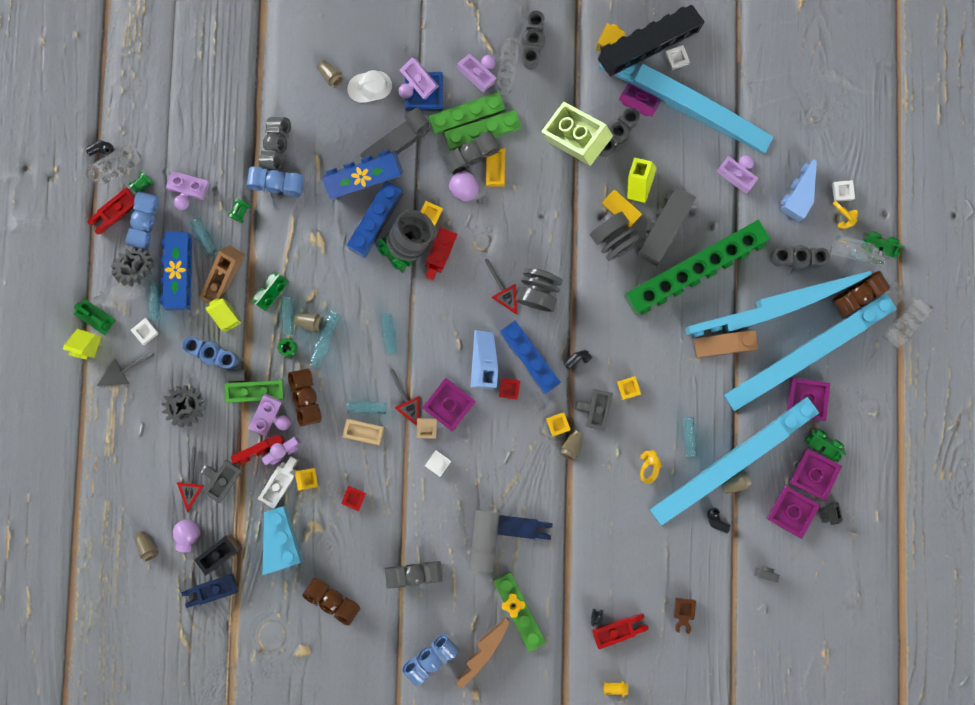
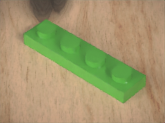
M496 92L430 115L428 118L434 135H438L504 112L505 107L500 93Z
M516 110L445 131L444 134L449 150L452 151L456 148H461L469 141H476L475 138L485 132L491 131L494 137L520 130L521 124Z
M511 572L493 580L503 602L507 601L510 594H516L517 598L525 603V608L521 609L518 612V616L512 619L528 651L530 652L545 644L546 641Z

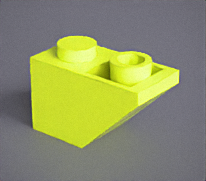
M634 158L628 176L627 199L646 204L657 169L652 161Z
M223 298L214 299L209 303L210 306L205 308L221 331L227 332L242 323L231 303Z
M76 329L64 344L63 349L69 351L68 355L85 360H87V357L95 358L102 336Z

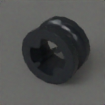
M592 609L591 626L598 625L601 628L603 610L596 611V609Z

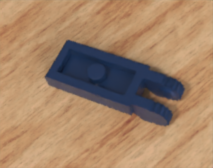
M499 515L497 535L551 540V535L546 533L539 534L536 533L537 526L552 528L553 523L541 522L537 519Z
M232 573L194 586L195 588L183 591L181 594L182 596H188L196 592L198 599L188 601L185 604V607L188 608L238 593L239 590Z

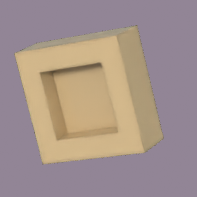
M417 418V438L436 439L437 419Z

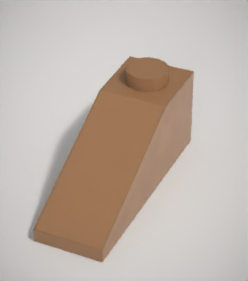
M230 245L221 249L218 252L199 299L208 304L214 299H222L239 271L246 254Z
M756 330L694 339L696 358L758 350Z

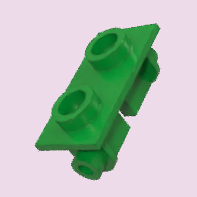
M873 231L870 234L864 232L867 239L861 243V247H864V250L878 253L879 248L883 247L880 254L892 258L899 257L901 253L899 247L905 248L899 239L889 237V239L882 238V234Z
M385 235L382 239H379L376 247L382 256H386L391 261L392 266L396 270H400L403 273L406 266L409 267L414 261H403L396 258L387 247V235Z
M276 271L273 274L271 273L263 283L268 288L265 290L260 287L255 295H253L254 299L252 302L266 311L280 292L284 290L289 281Z
M86 299L81 304L77 302L74 306L76 310L74 315L104 336L116 321Z
M812 427V436L808 434L805 438L807 445L817 451H820L824 446L825 449L822 451V454L832 461L836 460L838 462L842 457L840 454L846 455L844 444L836 439L833 441L821 429L816 430Z

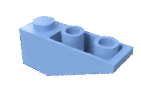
M814 159L803 165L800 170L802 175L799 179L796 178L790 186L792 189L789 195L786 194L780 203L783 205L780 211L798 222L806 217L814 203L817 161Z
M475 330L471 388H497L498 364L494 332Z

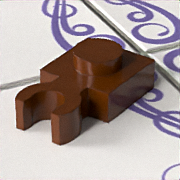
M675 597L674 618L679 619L675 625L676 632L679 633L680 627L685 625L686 633L690 634L691 626L688 621L695 618L696 600Z

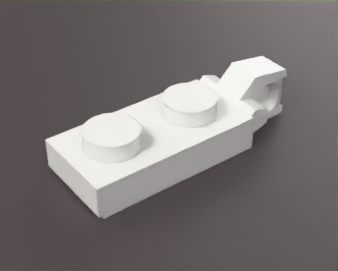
M290 456L286 464L282 462L277 466L258 500L273 509L277 507L295 478V471L297 470L294 468L299 461L297 458Z

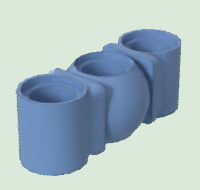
M253 166L249 168L246 187L257 191H265L266 189L271 193L283 192L284 195L300 197L302 195L304 176L288 172L285 175L278 170L267 172V169Z
M143 192L136 194L133 207L136 211L132 213L130 220L132 228H129L126 237V244L128 246L144 250L149 248L152 232L149 231L154 226L155 217L153 214H156L159 205L158 196Z
M187 337L182 343V348L186 353L200 358L206 365H218L225 369H234L239 364L238 356L222 349L217 342H205L195 337ZM196 341L197 347L191 351L189 345L191 342ZM213 348L215 354L212 358H208L207 351ZM231 355L232 363L226 365L224 360L227 356Z
M446 634L438 636L431 643L432 647L423 649L419 653L418 658L415 656L404 664L402 673L415 686L421 685L426 678L430 677L429 673L439 670L442 666V661L446 664L447 661L452 660L457 655L458 647Z

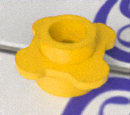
M510 594L507 601L502 603V609L507 610L512 618H516L518 612L525 608L524 601H520L516 594Z

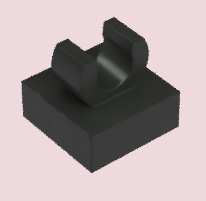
M838 502L830 503L819 510V512H826L828 514V518L821 520L822 523L830 521L831 525H835L843 521Z

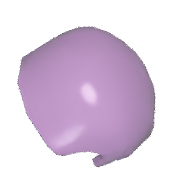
M462 171L457 172L450 179L449 190L454 197L467 202L477 196L479 184L471 173Z

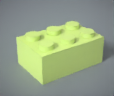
M566 102L561 104L541 131L549 143L589 166L593 164L613 137L606 124Z

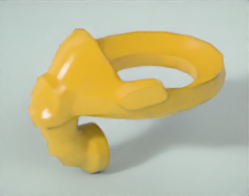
M837 201L833 202V206L848 220L847 223L844 221L839 222L837 227L839 229H848L857 223L858 211H848Z
M654 450L645 451L640 456L641 459L646 460L640 471L641 481L645 484L654 482L662 467L658 454ZM649 465H652L653 472L649 478H645V469Z

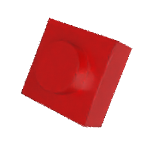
M501 378L499 397L518 400L520 381Z
M348 486L341 504L360 511L367 493Z

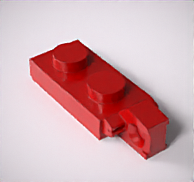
M442 227L439 228L426 260L425 267L429 268L426 274L427 279L433 281L436 273H441L444 270L457 239V233Z

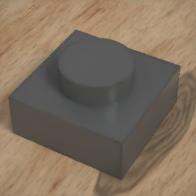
M765 566L762 569L756 568L754 576L777 583L780 575L774 573L775 569Z

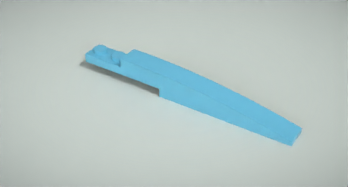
M600 63L599 69L605 71V69ZM635 64L613 75L665 101L664 104L763 154L766 153L773 139L772 135L732 111L644 64L641 66Z
M868 271L764 298L756 302V309L688 326L685 328L687 336L693 334V337L704 335V331L711 330L712 333L723 330L722 326H724L725 333L747 328L815 303L872 275V273Z
M887 293L881 295L723 396L733 411H736L868 329V327L897 308Z
M808 397L804 398L755 435L740 443L650 509L651 513L662 526L785 440L792 432L819 413Z

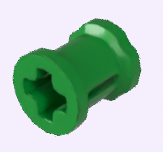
M141 171L140 176L128 185L138 193L143 192L149 185H153L154 182Z
M235 198L233 209L227 216L243 223V217L251 206Z
M284 339L278 343L277 348L280 354L286 357L296 355L298 347L295 342L290 339ZM289 345L290 347H292L291 351L287 350L286 352L284 346Z

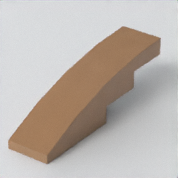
M508 617L477 641V646L480 650L467 660L466 664L469 666V669L456 679V683L461 689L477 675L496 650L510 623Z

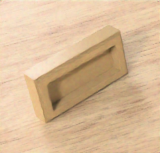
M346 419L342 437L380 446L385 427Z

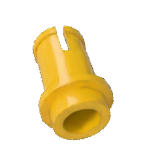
M621 681V683L604 682V695H622L624 697V695H628V683H624V681Z

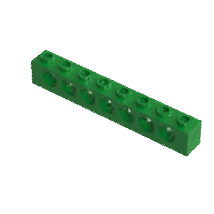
M758 219L632 289L624 297L635 315L640 313L642 316L651 311L650 307L654 304L660 306L667 302V297L672 294L676 297L685 292L683 288L687 286L692 288L701 283L699 279L705 276L709 279L716 275L717 269L722 267L725 270L734 264L733 260L739 258L741 261L750 256L749 252L751 250L759 251L766 247L765 243L770 238ZM743 238H748L751 245L746 246L743 243ZM732 247L734 255H729L726 248ZM710 256L717 257L718 264L711 263ZM694 265L701 267L702 272L700 274L694 271ZM677 274L685 276L684 283L677 280ZM661 283H666L669 286L668 292L661 290ZM645 292L652 294V301L644 299Z

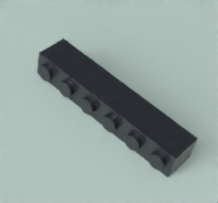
M693 5L686 8L681 7L672 15L667 14L661 20L653 21L643 29H636L627 37L622 36L613 44H606L601 49L598 61L608 75L612 77L698 33L705 21Z

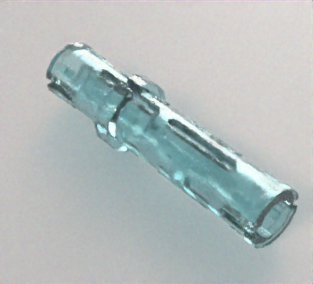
M332 311L328 312L318 341L313 346L314 351L308 365L320 368L325 353L328 352L327 347L341 315Z

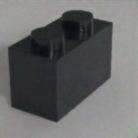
M229 534L203 552L194 561L206 576L231 559L242 548L234 537Z

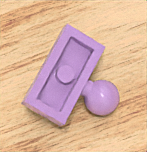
M469 53L457 63L456 68L482 92H485L497 79L489 71L496 64L495 58L491 55H485L480 63Z
M412 57L400 69L401 73L409 81L408 84L405 83L399 87V95L404 99H408L413 95L414 88L423 99H426L439 87L415 57Z
M749 155L742 156L739 159V163L727 156L716 171L746 194L758 180V177L748 171L754 165V160Z
M172 171L166 189L180 194L174 199V206L178 210H185L189 206L188 196L204 201L210 183L207 180Z
M265 393L248 429L266 436L272 423H275L279 430H287L291 425L290 418L286 415L276 416L282 401Z
M293 437L284 444L276 443L272 445L270 453L261 459L265 465L271 464L274 466L282 461V457L286 453L291 455L298 450L297 446L301 442L297 437Z

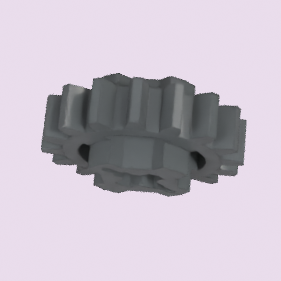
M133 247L132 251L125 249V254L119 253L120 258H114L116 264L111 265L113 269L111 273L117 282H121L123 286L129 284L133 287L135 282L140 285V280L147 281L146 276L152 275L150 269H154L152 264L154 260L147 250L144 251L142 248H139L137 251Z
M186 385L183 386V389L180 386H176V391L169 390L170 396H164L167 402L162 403V406L166 407L162 413L168 414L166 420H172V425H176L179 422V427H184L185 424L190 427L191 421L198 423L197 416L203 417L200 411L206 408L201 406V403L205 402L204 399H199L201 393H195V388L191 387L189 389ZM185 393V395H183L182 398H175L178 395ZM181 403H185L184 405L187 407L185 410L181 407ZM191 414L189 418L182 419L185 415Z

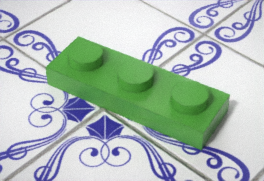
M284 380L224 384L225 403L261 401L265 393L279 400H284Z

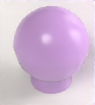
M182 520L174 526L173 539L176 542L175 550L191 552L192 545L198 541L200 536V528L194 521Z

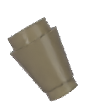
M325 60L317 65V69L329 86L335 88L343 82V73Z
M296 313L294 324L315 333L322 330L324 318L319 314Z
M573 430L561 446L560 454L570 460L578 457L584 435L579 431Z
M740 471L724 482L722 486L725 493L728 494L748 490V487H751L752 484L747 473H741Z
M145 531L139 532L134 536L140 559L147 562L158 556V548Z

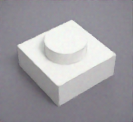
M684 45L665 52L671 71L690 63Z
M853 180L832 183L834 201H852L855 199Z
M144 318L131 329V332L142 345H146L159 334L147 318Z
M436 450L425 466L441 477L452 461Z

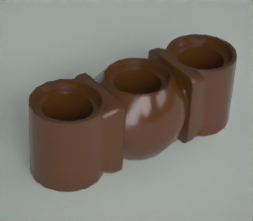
M877 271L863 279L862 282L852 286L849 291L836 296L833 302L842 317H846L861 308L860 306L872 301L873 297H878L888 291L890 286L881 271Z
M309 369L289 372L288 382L291 391H294L293 402L298 407L296 412L299 425L306 426L320 423L322 416L319 405L315 404L317 396L315 390L311 387L314 385L311 371Z
M313 578L302 594L305 600L315 604V606L319 604L324 612L331 615L335 614L334 618L347 626L351 625L360 611V606L347 597L344 599L341 593L334 589H329V586L318 578Z

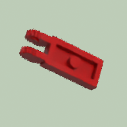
M126 187L99 208L97 213L88 219L87 223L93 226L103 218L104 222L95 229L97 235L102 234L109 226L114 225L133 209L134 194Z
M280 435L272 436L232 455L230 458L233 464L239 463L243 465L251 461L250 457L256 454L257 457L268 453L267 449L271 448L272 445L276 443L284 444L285 438Z
M640 613L603 625L601 628L592 629L598 650L636 637L635 635L649 630L648 625H641L635 629L631 625L633 622L644 619V614Z

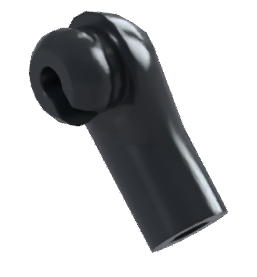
M98 140L86 147L85 151L89 156L97 152L110 155L113 153L114 147L109 142Z
M582 350L573 353L563 364L570 370L581 359L584 363H588L592 356L589 354V351Z
M717 508L708 510L707 518L710 526L727 534L731 525L721 521L720 511Z

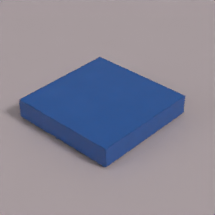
M428 72L439 87L426 99H423L414 88L413 95L405 99V111H411L417 107L421 111H443V72Z

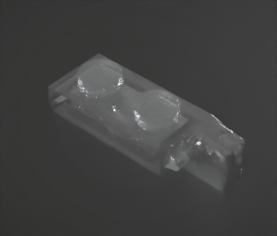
M841 235L836 236L830 249V254L868 264L873 262L883 265L886 260V253L879 251L878 248L874 247V244Z
M143 279L140 280V285L135 282L133 287L129 284L123 286L120 282L104 288V290L100 291L101 295L92 298L94 306L97 307L102 305L115 307L147 294L148 290Z

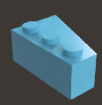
M283 506L264 512L262 575L303 562L288 507Z

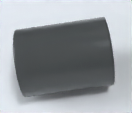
M246 369L227 370L228 383L246 382Z

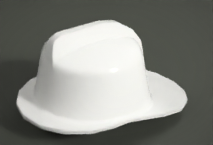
M371 70L354 76L349 81L347 92L350 98L358 103L380 100L390 94L392 82L386 73Z

